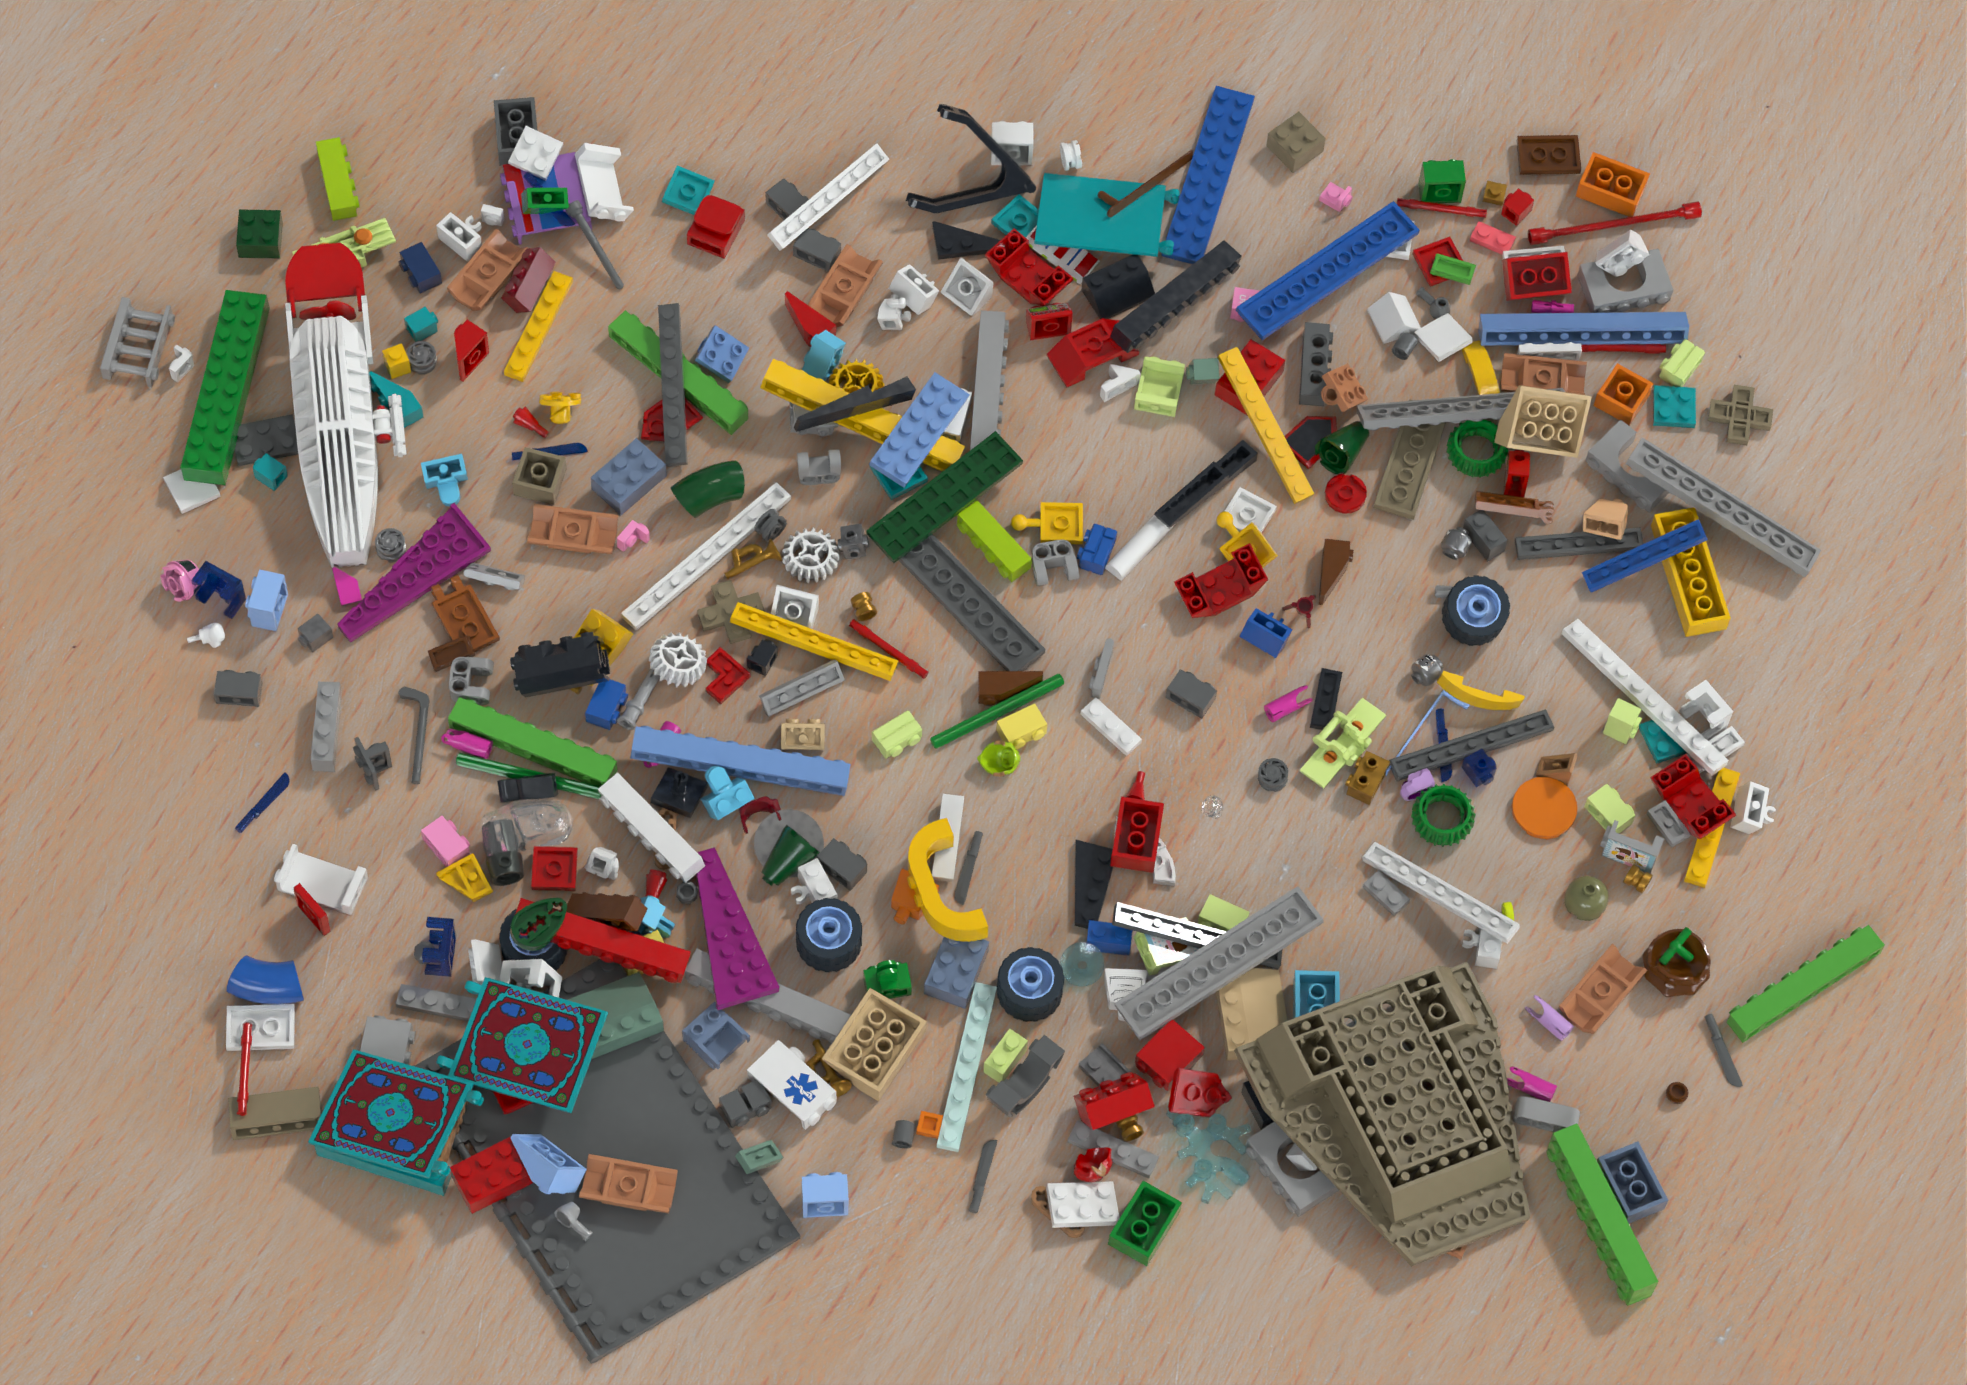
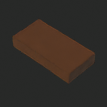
M468 635L428 650L433 669L436 672L451 666L452 661L457 657L475 656Z

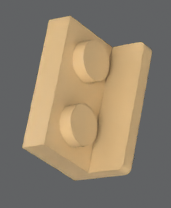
M786 719V723H781V749L824 750L825 723H821V719H808V723H799V719Z

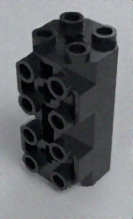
M585 632L580 634L581 637L577 638L572 636L562 637L559 644H552L551 640L539 642L537 646L531 647L528 644L519 646L515 657H510L511 668L515 670L516 678L513 679L515 690H520L521 695L524 697H531L609 681L607 676L610 674L608 653L606 649L602 650L600 646L604 644L603 639L599 636H594L593 632Z

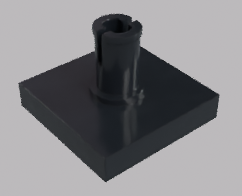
M668 767L654 791L650 803L691 818L708 787V782L683 773V771H677Z

